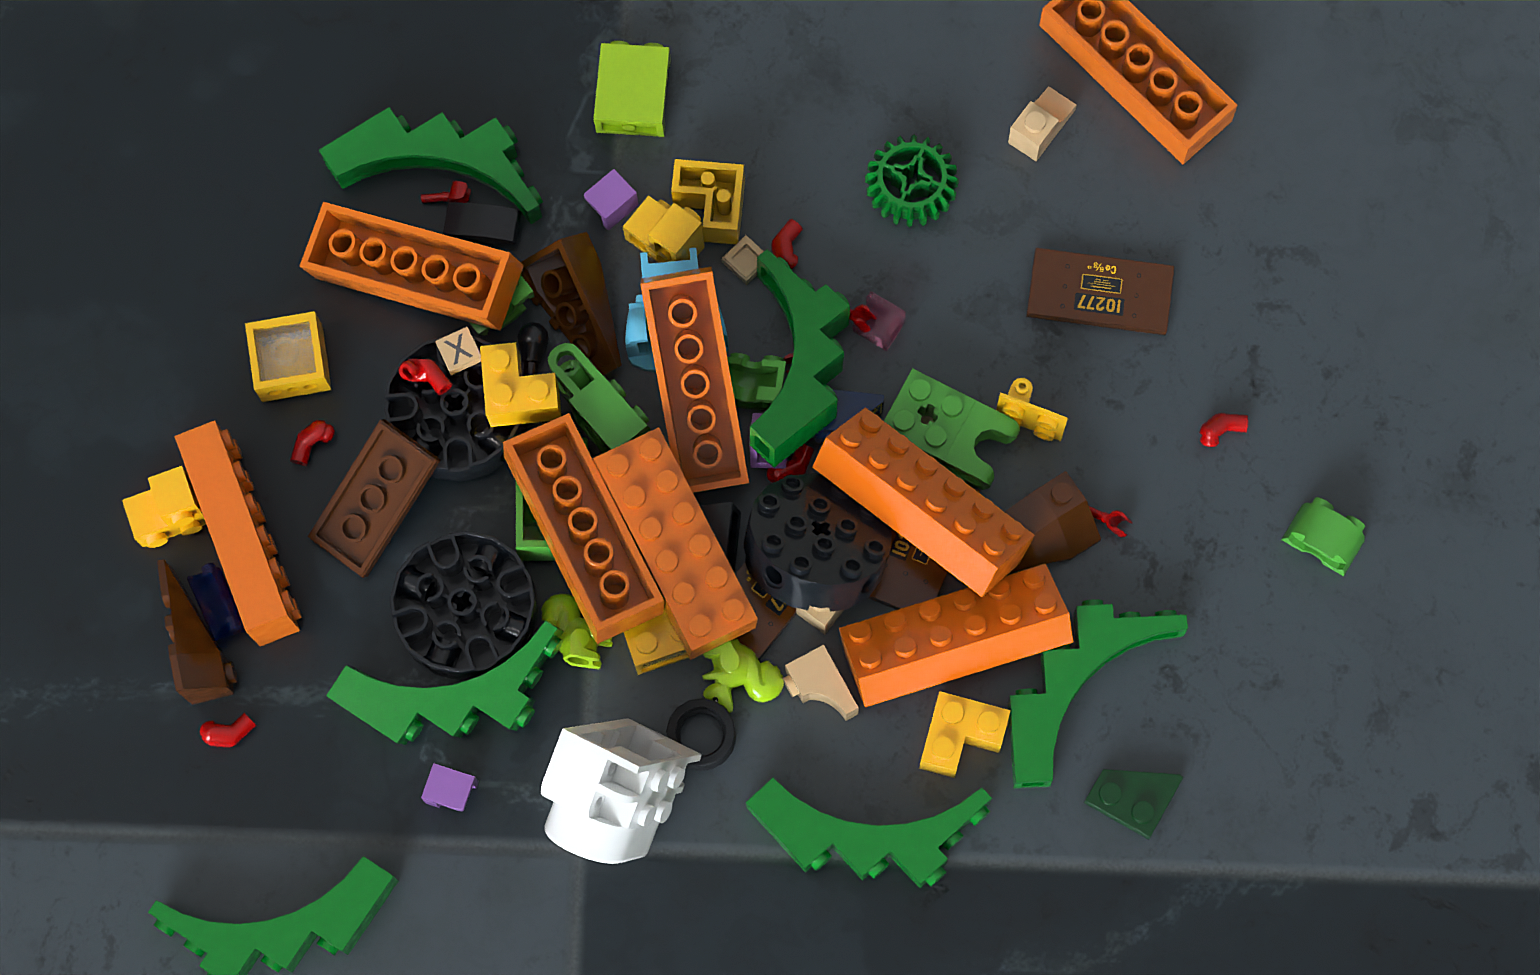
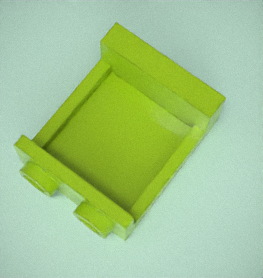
M612 41L610 44L601 43L594 109L596 133L664 137L668 69L671 64L669 47H663L658 43H646L644 46L630 45L624 41Z

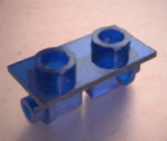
M209 563L201 568L203 573L187 577L214 641L246 632L220 567H216L215 563Z

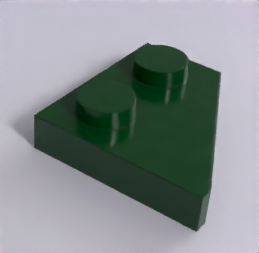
M1103 769L1084 803L1149 840L1184 777L1180 774Z

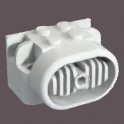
M629 718L563 728L541 786L542 796L553 801L545 823L547 836L563 849L583 858L601 863L618 864L644 857L650 849L659 823H664L669 817L675 795L683 791L685 784L682 781L687 764L700 761L702 754Z

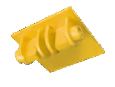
M1017 378L1014 380L1008 395L1000 392L997 411L1017 421L1019 427L1022 426L1034 431L1033 434L1040 439L1046 441L1062 440L1068 418L1030 404L1033 386L1028 379Z

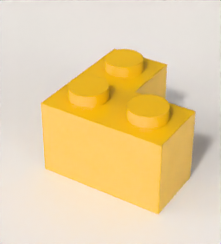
M675 159L671 188L673 203L683 208L686 206L704 209L702 226L704 242L737 244L740 236L745 188L744 165Z
M649 195L623 225L625 239L642 252H647V255L657 263L690 260L689 248H696L698 256L705 247L702 222H700L701 218L694 210L686 206L682 209L676 203L670 206L661 199L657 202Z
M516 342L480 346L485 413L490 427L552 421L562 416L559 385L555 373L522 376L521 356Z
M183 466L149 477L150 490L122 500L134 539L142 547L155 548L162 546L168 542L170 537L178 534L191 535L199 532L202 526L206 525L188 472Z
M939 691L919 769L955 778L963 744L999 753L1011 710Z

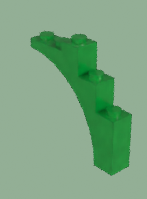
M390 107L319 149L326 166L342 189L366 177L391 170L410 168L447 170L472 177L495 189L513 203L530 224L542 218L539 205L543 201L533 185L527 188L521 179L525 176L524 172L515 160L518 157L515 149V144L518 143V140L508 125L502 127L496 117L465 136L455 120L449 122L443 112L411 130L402 115L396 117Z
M767 249L757 256V277L774 295L786 315L793 337L794 353L792 365L783 388L770 407L750 426L749 445L775 468L837 418L838 399L833 389L826 384L843 371L844 351L839 342L833 337L849 325L850 305L843 294L834 292L826 284L815 292L808 280L799 278L783 258L776 257Z
M1085 600L1081 602L1082 606H1076L1073 613L1076 649H1071L1070 645L1066 644L1042 652L1043 694H1038L1037 689L1027 688L1016 690V695L1009 696L1007 703L1008 710H1011L1009 715L1013 788L1050 787L1053 781V757L1059 726L1068 705L1084 683L1105 664L1128 650L1156 640L1183 637L1188 630L1187 615H1177L1175 610H1162L1155 612V616L1141 617L1140 612H1124L1119 614V618H1114L1113 604H1103V600Z
M545 621L530 641L506 662L479 677L448 686L431 688L397 686L380 681L355 667L346 665L326 696L394 742L406 745L408 741L413 742L418 737L424 726L421 722L424 717L454 737L461 738L464 733L468 735L479 721V716L476 715L479 710L508 729L517 731L519 726L524 728L535 713V709L532 706L536 700L526 694L525 691L527 688H534L543 674V670L540 668L547 657L553 658L563 643L560 637L564 631L554 624Z
M772 778L746 801V808L805 873L811 867L817 871L825 865L832 857L829 851L833 848L862 881L868 875L874 879L882 873L889 865L886 859L890 856L920 889L926 882L932 887L947 873L943 867L947 864L948 858L940 849L944 847L949 851L964 837L960 831L971 822L976 826L991 812L987 806L990 804L992 797L981 787L959 805L934 817L906 824L869 825L848 822L819 812L794 797Z
M363 856L349 874L324 896L296 912L271 920L242 924L209 922L182 914L157 900L148 913L157 919L153 925L165 934L172 937L177 932L187 940L183 946L201 958L205 952L207 953L199 965L208 972L207 975H247L262 953L264 956L260 961L279 973L282 968H285L293 973L317 936H320L317 944L334 956L339 950L349 955L399 880Z

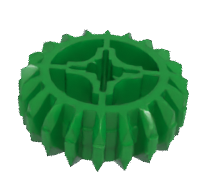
M915 134L911 136L910 142L905 143L904 138L900 135L897 138V146L887 141L884 144L885 152L878 149L875 151L874 158L876 161H869L867 169L870 173L865 175V183L870 185L866 188V194L868 197H874L872 200L874 209L883 207L881 210L883 219L893 214V223L895 225L900 222L901 218L907 219L906 224L910 228L913 225V219H918L919 223L924 226L927 224L928 215L937 221L940 215L939 210L944 212L949 210L950 204L948 201L955 200L956 192L954 189L958 187L959 179L954 177L957 174V166L950 164L952 160L950 153L941 155L943 147L940 143L931 148L929 137L925 138L923 143H917V136ZM912 160L906 165L897 164L902 161ZM924 164L929 165L936 172L940 182L934 181L933 176L925 173L923 170ZM917 171V181L915 180V184H910L907 191L906 181L909 182V178H913ZM883 179L890 181L892 186L899 189V199L888 191ZM916 197L927 198L919 202H912Z

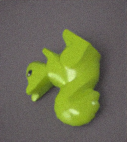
M556 594L548 598L542 606L541 617L543 621H548L564 631L560 637L563 643L559 649L563 654L564 661L571 666L601 669V657L596 652L598 646L612 647V638L599 644L596 643L585 619L581 618V611L572 595Z
M738 639L728 641L703 654L705 658L712 660L714 667L711 672L702 675L704 680L714 681L713 684L705 688L703 696L705 699L716 701L726 708L729 713L733 712L731 689L743 685L749 697L762 703L773 700L782 692L784 680L778 666H773L767 660L760 663L756 654L750 648L741 644Z

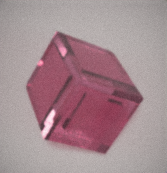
M870 291L866 297V306L877 317V320L870 319L866 322L871 328L869 332H861L855 324H853L852 330L887 351L905 324L906 312Z

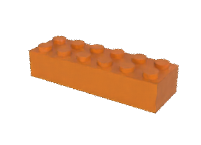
M1051 0L1042 8L1039 26L1182 165L1232 122L1238 105L1129 0Z
M323 202L299 267L315 279L501 331L524 265L510 252Z
M712 266L641 278L640 285L669 446L693 493L749 483Z
M866 407L825 438L812 468L981 597L1020 564L1035 536L1020 522L1014 520L992 501L985 498L965 483L963 479L957 477L937 462L935 458L929 456Z
M570 414L563 415L504 441V458L596 643L599 644L662 615L664 599Z
M215 420L174 436L245 631L260 647L299 632L300 628L297 620L301 619L302 615L296 600L291 598L288 590H285V587L290 586L283 566H279L276 557L273 558V555L278 554L271 534H268L264 525H261V523L266 522V518L259 502H256L253 494L249 493L254 490V486L247 470L244 471L241 462L237 461L243 457L236 440L232 439L228 429L222 430Z
M658 427L594 457L593 461L664 599V610L689 659H694L755 629L758 618L660 428Z
M1046 564L1005 576L983 597L968 587L839 628L845 657L864 707L1073 643L1069 611Z

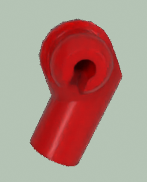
M408 359L399 366L401 378L411 382H428L438 395L446 393L452 387L450 380L431 359Z
M315 420L301 430L297 435L290 462L307 466L312 446L319 440L324 443L331 441L335 432L334 427L331 424H326L325 420Z
M803 444L794 452L792 460L787 461L786 468H768V480L774 483L787 475L805 474L814 449Z
M244 712L231 725L216 724L210 720L204 722L200 727V735L202 740L210 746L230 748L235 746L257 725Z

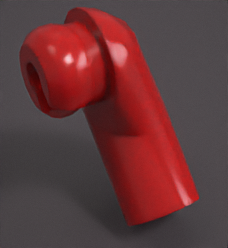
M793 219L787 221L771 243L772 254L783 258L791 270L798 264V256L793 253L792 243L803 231L802 226Z
M1215 414L1201 425L1199 431L1202 434L1200 437L1201 444L1206 447L1217 446L1219 444V436L1223 435L1226 431L1246 433L1248 415Z

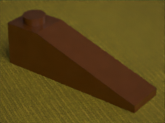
M587 231L561 238L523 260L521 263L524 267L521 276L534 292L535 296L531 300L536 306L541 305L551 317L549 320L551 326L555 330L560 329L570 343L578 347L603 376L621 367L622 363L603 269Z
M1066 471L1040 486L1005 511L1006 514L1020 522L1035 535L1020 564L1011 572L1030 569L1056 561L1060 563L1071 560L1101 541L1087 499Z
M165 559L158 560L161 596L165 607L171 609V614L166 615L164 620L165 627L169 631L171 640L174 643L168 645L176 691L192 705L234 695L232 683L237 682V674L233 662H228L173 568Z

